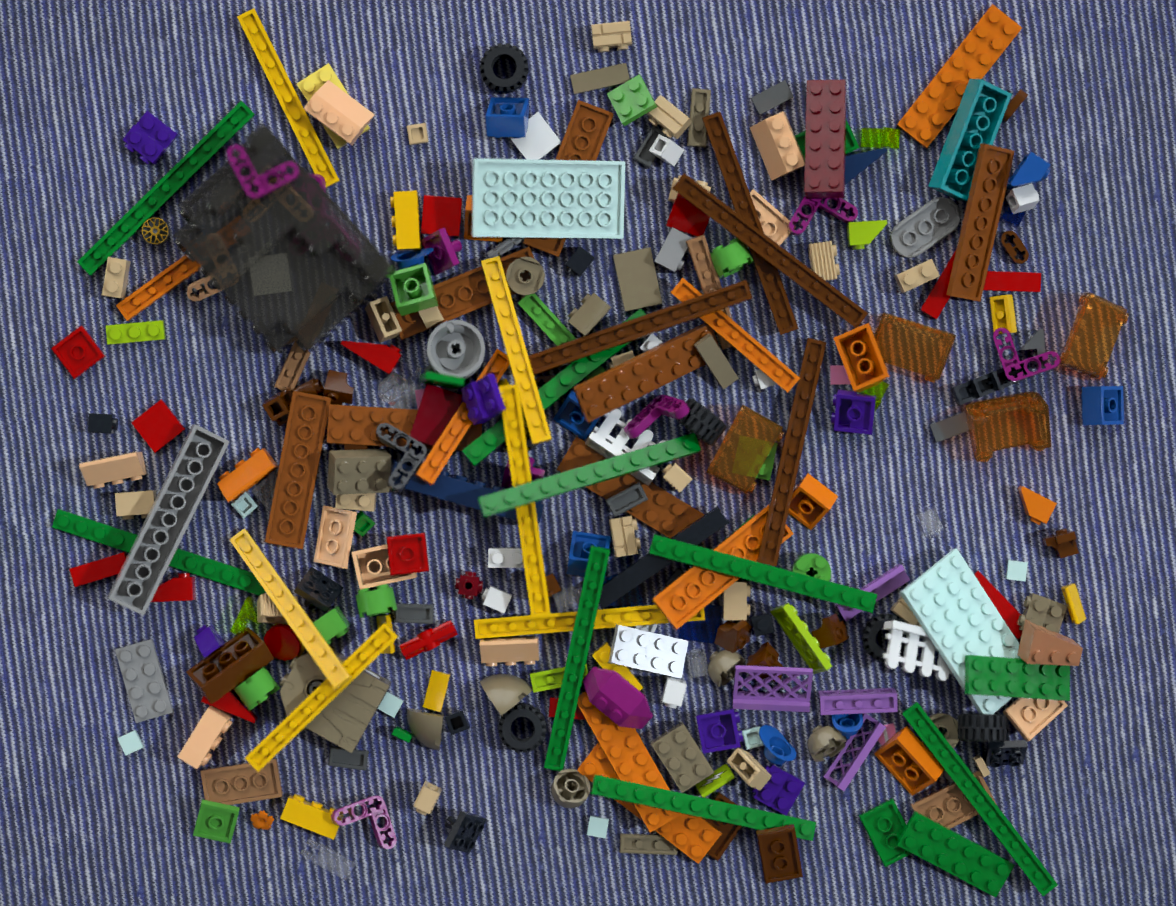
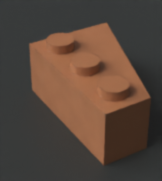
M1025 619L1017 655L1027 664L1079 666L1083 648L1073 639Z

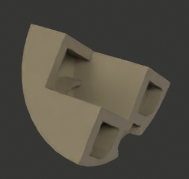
M494 674L480 681L482 688L501 716L533 690L526 681L511 674Z
M407 708V721L414 737L424 746L440 751L444 715L425 713L419 709Z

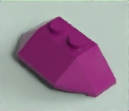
M593 667L584 677L583 683L589 701L619 727L642 729L653 717L645 695L616 671Z

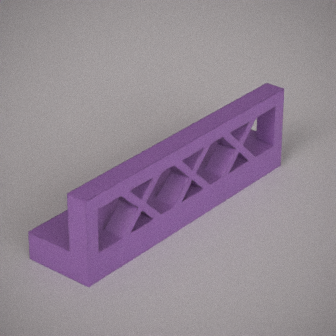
M898 564L859 590L878 594L877 602L910 581L904 571V567ZM835 605L845 621L862 612V610L844 605Z
M895 688L818 691L820 715L898 712Z
M866 713L863 715V723L867 718L875 724L873 729L863 732V727H861V733L850 736V739L845 742L846 746L837 754L823 776L843 791H845L886 728L885 725ZM862 736V746L853 748V738ZM852 752V761L843 764L842 755ZM841 768L842 776L839 781L829 776L833 769Z

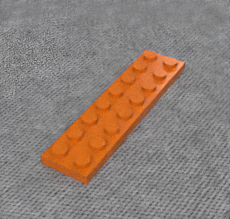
M992 4L897 123V126L927 149L958 110L969 79H982L1022 27Z
M770 504L713 550L757 562ZM787 524L782 543L794 534ZM693 565L656 595L652 601L673 628L677 630L735 583L739 577Z
M587 692L580 694L577 705L619 780L670 791L636 729L619 727L589 701ZM633 803L649 833L682 815V813Z
M599 743L595 745L577 769L579 773L583 776L585 775L592 783L594 775L619 780ZM616 800L642 820L633 803ZM682 814L655 830L698 864L722 834L703 818Z

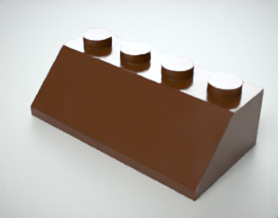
M247 627L186 671V673L202 695L213 704L230 690L235 689L241 682L250 678L259 669L266 666L274 657L265 642Z

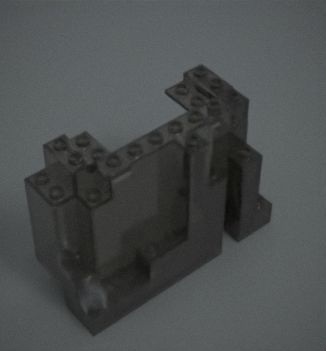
M262 122L245 137L247 141L241 145L256 174L259 177L286 162H293L298 166V177L260 198L253 199L247 195L233 166L228 161L178 205L181 209L179 213L187 221V224L174 234V237L177 239L174 242L183 253L186 250L188 251L186 256L192 262L197 261L201 265L198 269L205 277L211 276L210 282L219 292L223 290L227 294L225 299L231 306L237 305L240 309L238 311L239 315L245 321L249 319L253 323L251 328L259 336L261 333L268 340L265 344L273 353L277 351L281 354L295 340H297L296 344L303 352L308 350L311 353L379 292L378 288L395 274V268L309 172L293 158L290 151L265 123ZM235 150L231 158L235 157L239 163L235 164V167L247 162L246 159L242 162L239 156L242 153L241 151L237 152ZM288 166L285 173L281 174V170L277 171V173L280 175L281 180L284 181L283 176L286 174L293 176L295 168L291 169ZM249 167L241 168L240 175L242 177L250 176L251 169ZM268 176L267 183L271 186L276 185L278 182L277 176ZM253 177L250 181L244 182L245 185L249 182L250 186L252 187V189L249 191L250 193H259L258 189L260 188V186L256 187L252 181L256 180V177Z

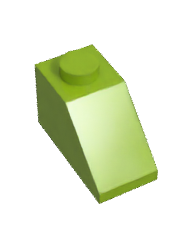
M887 220L848 222V247L853 246V250L865 249L864 246L869 245L887 225Z

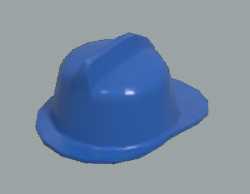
M426 248L398 252L391 256V260L397 263L399 270L423 264L424 256L431 253L434 249Z
M862 713L831 715L833 726L847 740L850 739V736L855 735L863 726Z
M764 725L760 728L759 736L764 744V756L768 761L781 767L786 761H793L796 758L795 749L776 728L770 725Z

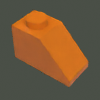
M1019 486L1018 491L1026 515L1031 517L1030 521L1037 525L1041 523L1047 524L1057 503L1024 486Z

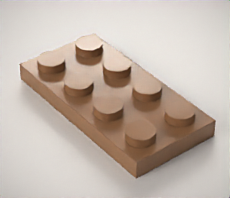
M277 758L271 759L259 772L250 763L200 771L204 797L208 801L234 805L283 796Z
M979 770L973 772L972 774L995 802ZM955 782L910 804L913 811H917L949 829L979 814Z

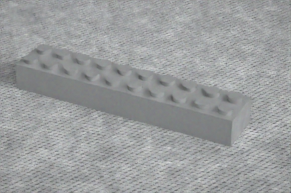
M192 424L107 596L108 599L144 616L230 441L196 424Z

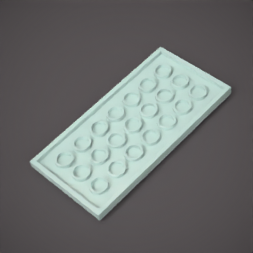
M473 158L471 236L623 239L625 161Z
M957 548L951 550L900 592L964 691L966 655L1021 659L1017 655L1019 642ZM967 695L979 714H994L1011 699V697Z

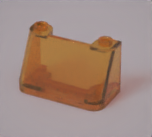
M1083 292L1079 299L1082 306L1077 308L1078 313L1067 342L1062 348L1065 352H1062L1061 356H1059V366L1099 381L1101 378H1105L1109 368L1106 366L1122 324H1126L1129 314L1127 309L1093 293Z
M887 313L879 314L873 332L884 363L925 376L924 380L932 383L940 380L956 338L954 334Z
M1025 392L970 403L965 407L974 458L977 462L989 461L993 457V451L1027 444L1036 451H1042L1045 448L1051 447L1049 406L1037 392Z
M742 405L706 473L746 495L748 491L752 493L757 484L754 480L775 441L780 442L785 433L782 431L783 427L749 407Z

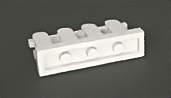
M619 409L603 415L606 419L600 428L597 426L594 428L585 442L586 445L607 459L655 445L651 441L653 438L652 431L645 430L636 437L638 440L632 449L625 446L629 437L625 433L624 428L632 419H629L626 424L619 420L621 417ZM615 425L622 429L616 439L609 435ZM656 465L630 474L649 486L660 468Z
M895 620L884 622L883 629L890 631L889 634H886L885 638L888 639L887 653H883V658L886 659L885 665L888 669L896 668L898 662H900L905 673L913 672L915 666H917L922 677L930 676L932 670H934L939 681L948 679L949 674H952L940 653L938 654L937 665H933L934 654L938 650L922 627ZM901 643H905L904 657H899ZM918 647L922 648L920 661H916Z

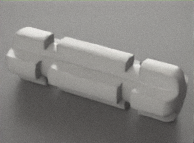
M520 237L507 238L497 245L494 250L488 251L487 256L493 258L502 255L513 248V245L519 244L522 239Z

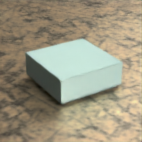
M247 492L243 493L231 504L243 519L258 507V504Z
M1008 560L1006 579L1026 581L1028 562Z
M387 691L377 709L394 718L404 700Z
M760 726L742 730L746 750L764 745L759 736Z
M136 730L118 738L125 756L144 747Z
M590 815L587 835L606 839L609 819Z

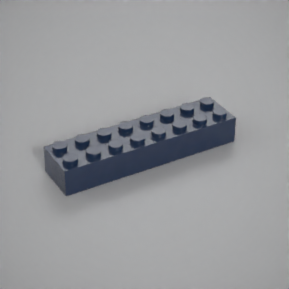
M395 461L393 471L399 464V461ZM405 463L402 465L404 471L409 472L413 469V466ZM444 470L440 472L432 486L414 474L405 487L408 490L481 510L478 498L505 490V488L496 485L493 488L486 487L487 483L475 480L474 483L469 482L468 477L456 475V478L449 476L450 472ZM401 474L399 479L394 481L395 486L401 483V478L403 477ZM541 501L535 502L538 525L545 505ZM516 508L495 514L518 521Z

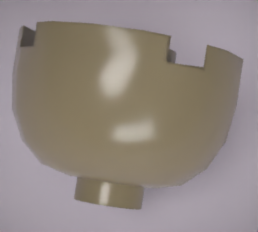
M726 649L720 652L715 651L709 658L708 673L711 680L718 687L720 685L725 686L735 677V665H744L746 661L737 652L732 653Z
M821 725L812 730L813 733L807 741L808 751L815 762L824 761L823 757L827 755L830 758L835 756L846 746L844 742H847L845 737L835 727H822Z
M575 769L561 770L555 776L551 785V794L555 802L564 808L572 809L579 807L586 801L590 793V783L585 775L582 776Z

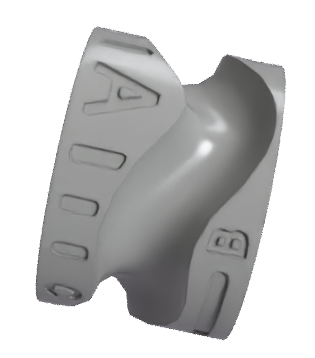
M461 320L446 321L436 327L428 339L427 358L435 373L467 379L478 371L484 359L485 344L483 337L477 328L468 322ZM457 348L459 350L458 353H454L453 349Z

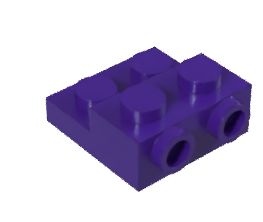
M146 111L122 140L126 142L124 146L131 152L136 150L141 154L139 157L147 164L152 162L155 165L178 134L149 111Z
M494 373L487 374L480 380L471 382L461 389L462 401L466 403L468 418L472 421L473 425L486 423L506 410Z
M838 390L837 395H833L832 406H836L835 413L832 412L831 424H834V431L872 435L876 396L857 394L855 391Z
M733 708L696 715L703 754L741 747L740 742H744L742 730L738 731L737 723H740L738 711L734 712Z
M772 763L770 767L768 765L765 767L771 775L770 780L761 790L753 788V797L787 816L805 782Z

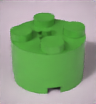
M737 238L731 240L730 244L726 247L720 245L712 250L711 259L719 279L723 275L727 277L742 270L745 263L750 265L754 262L746 245Z
M816 553L800 555L791 567L792 572L807 576L810 575L806 574V572L812 567L816 571L813 577L830 581L831 568L828 561Z
M384 584L376 586L377 590L373 591L369 588L357 590L358 594L355 597L360 618H365L364 614L372 617L390 613V608H393V611H397L393 587Z
M263 667L237 686L234 691L250 711L258 703L260 704L266 700L270 694L272 695L279 690L280 687L268 670Z

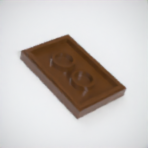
M720 792L713 799L738 805ZM703 818L722 833L707 852L708 855L718 861L742 826Z
M794 824L756 831L765 884L803 877Z

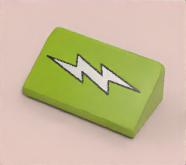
M724 764L695 786L703 798L733 780L735 776L728 764Z

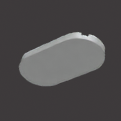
M937 197L903 219L891 232L890 241L894 251L906 258L916 257L952 233L958 227L960 221L958 205L951 199Z

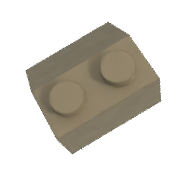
M595 293L592 295L587 294L581 301L583 305L579 309L574 308L568 315L570 318L568 322L583 336H587L611 309Z

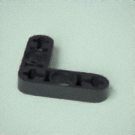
M382 423L376 429L377 439L404 455L388 482L390 490L401 492L424 461L427 449L424 444L394 426ZM388 430V434L381 435L382 431ZM403 438L407 444L400 447L396 444V440ZM420 449L421 454L414 455L415 451ZM409 463L413 466V469L406 472L403 470L402 465ZM401 474L403 476L401 483L395 486L394 481H397Z

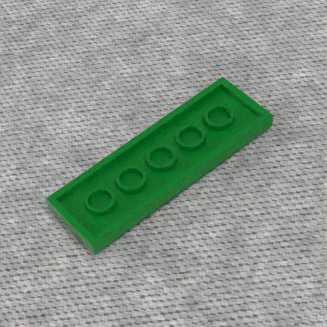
M966 655L965 694L1070 701V666L1027 664L1024 660L1017 658Z
M914 811L896 842L897 846L994 897H997L1015 866L1013 862L917 811Z

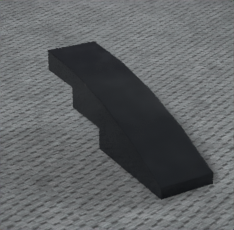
M1024 364L1020 365L1022 368L1020 370L1012 368L1009 376L1013 375L1014 378H1017V374L1023 372V376L1027 375ZM1000 368L950 389L957 406H960L1020 381H1010L1005 374L1004 368Z

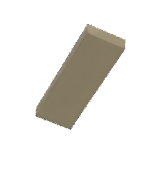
M626 63L570 75L574 95L621 85L630 80Z
M692 88L689 116L691 124L688 127L687 146L706 148L707 132L702 118L709 115L711 90Z
M709 333L694 344V347L723 390L739 379Z
M620 833V853L677 855V847L659 834Z

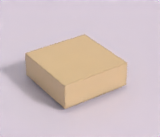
M426 123L407 126L409 145L429 143Z
M437 306L418 311L427 329L444 320Z
M977 755L972 758L982 776H988L990 771L982 757Z

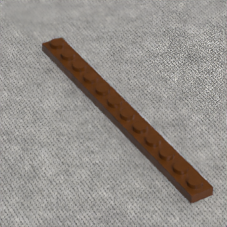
M721 112L703 117L702 121L735 212L764 233ZM749 248L779 334L783 335L799 329L777 268Z
M683 173L672 189L851 326L857 328L868 313L687 174Z
M744 280L532 354L528 357L533 375L751 300L753 298L748 283Z
M811 338L806 340L799 372L800 379L797 381L757 558V562L774 567L777 566L827 343Z

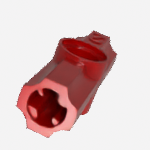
M449 620L435 628H429L419 633L417 637L399 645L405 659L408 660L424 651L427 652L441 645L440 643L458 635L453 622Z

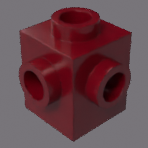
M465 571V574H461L460 578H456L455 589H458V594H462V598L473 599V596H478V592L482 593L483 581H480V576H476L477 572ZM467 582L472 583L471 589L465 587Z

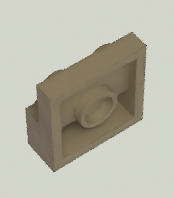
M1030 593L1029 596H1026L1023 604L1025 607L1024 613L1020 614L1017 625H1020L1019 630L1023 631L1026 619L1038 626L1040 625L1050 631L1059 633L1068 606Z

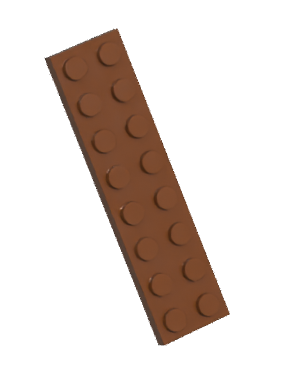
M578 100L555 160L596 161L614 113ZM525 237L523 244L559 257L566 238Z
M983 143L980 144L946 295L981 301L1015 151Z
M530 247L500 258L505 277L509 265L516 259L521 257L534 258ZM482 266L433 285L438 302L437 307L444 320L428 329L492 304ZM529 271L520 274L524 282L527 279H531ZM509 287L511 296L517 294ZM396 302L390 303L402 329V332L399 334L401 340L428 330L418 311L401 316Z
M703 323L573 387L585 421L589 423L706 365L694 344L708 333L717 343L713 329L708 324Z
M293 391L265 538L266 543L298 549L304 548L328 420L329 404H331V398Z
M329 404L327 443L389 447L377 439V427L382 423H388L410 436L418 410ZM472 423L454 451H462L482 435V424L473 425ZM388 430L382 431L381 435L388 434ZM403 438L396 440V444L400 447L407 444ZM424 444L426 449L432 450V446Z
M576 437L556 470L562 473L607 458ZM631 474L586 487L607 500L625 489L640 483L648 500L626 512L669 538L705 515L651 482L648 486Z

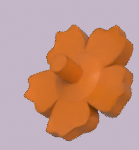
M260 810L259 815L257 813L252 814L250 820L256 829L268 830L271 828L274 818L273 816H268V813H265L264 810Z

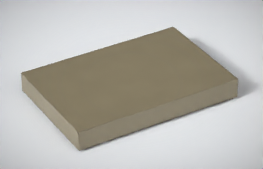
M651 247L613 255L625 312L662 304Z

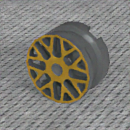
M150 218L142 227V235L147 242L153 245H162L169 240L171 229L166 221L160 218Z

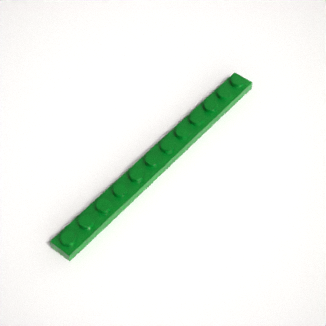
M240 101L77 263L92 276L107 262L108 257H112L255 114Z
M640 308L637 312H635L624 322L644 316L646 314ZM630 342L571 363L538 390L543 410L545 411ZM522 410L523 421H524V427H525L527 424H526V420H525L524 413H523V410ZM503 418L462 450V453L474 467L506 442Z
M692 433L478 498V503L483 517L486 518L699 453L701 448L696 434Z
M61 509L57 510L52 525L53 528L126 552H130L138 536L137 534ZM177 548L169 564L171 567L259 596L266 593L252 572Z
M653 535L649 554L873 613L878 595L658 535Z
M591 545L544 768L561 771L564 768L610 549Z
M916 701L901 714L1039 893L1045 896L1058 886Z
M594 775L590 793L757 830L794 824L796 838L813 841L816 822L600 775Z

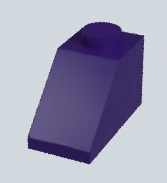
M204 625L196 631L198 635L194 639L204 658L225 644L212 625L209 627Z

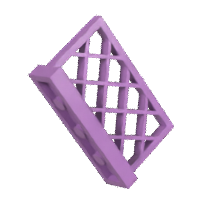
M735 665L732 694L733 709L810 712L813 668ZM739 672H748L750 676L743 679ZM767 673L769 677L762 680L758 675ZM787 674L789 677L782 681L777 676ZM799 675H808V678L802 682L797 677ZM752 679H756L759 682L754 687L748 683ZM774 679L778 684L771 688L767 683ZM793 680L798 685L791 689L786 684ZM742 686L749 689L748 691H738ZM763 686L768 690L767 692L757 691ZM782 687L787 691L786 693L776 692ZM802 688L806 691V694H798L795 692Z

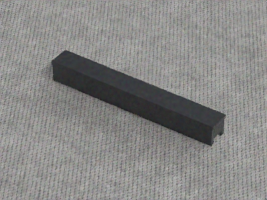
M717 506L670 539L696 546L730 522ZM649 553L603 584L599 600L601 609L603 610L674 560Z

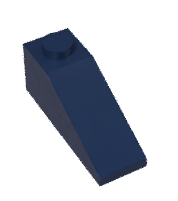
M881 148L845 156V185L888 150Z

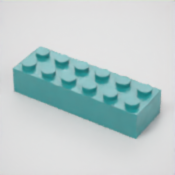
M969 79L928 187L958 201H968L980 144L993 145L1012 96L1011 93L982 79Z

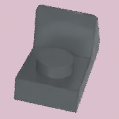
M1044 329L1036 330L1019 351L1034 349L1031 357L1045 353ZM1039 358L1042 368H1046L1044 366L1046 361H1043V358ZM1032 361V364L1035 365V369L1038 368V363Z

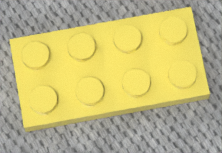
M329 63L297 83V86L308 102L328 80L347 93ZM323 125L337 149L348 143ZM368 125L361 133V135L366 131L370 130V127Z

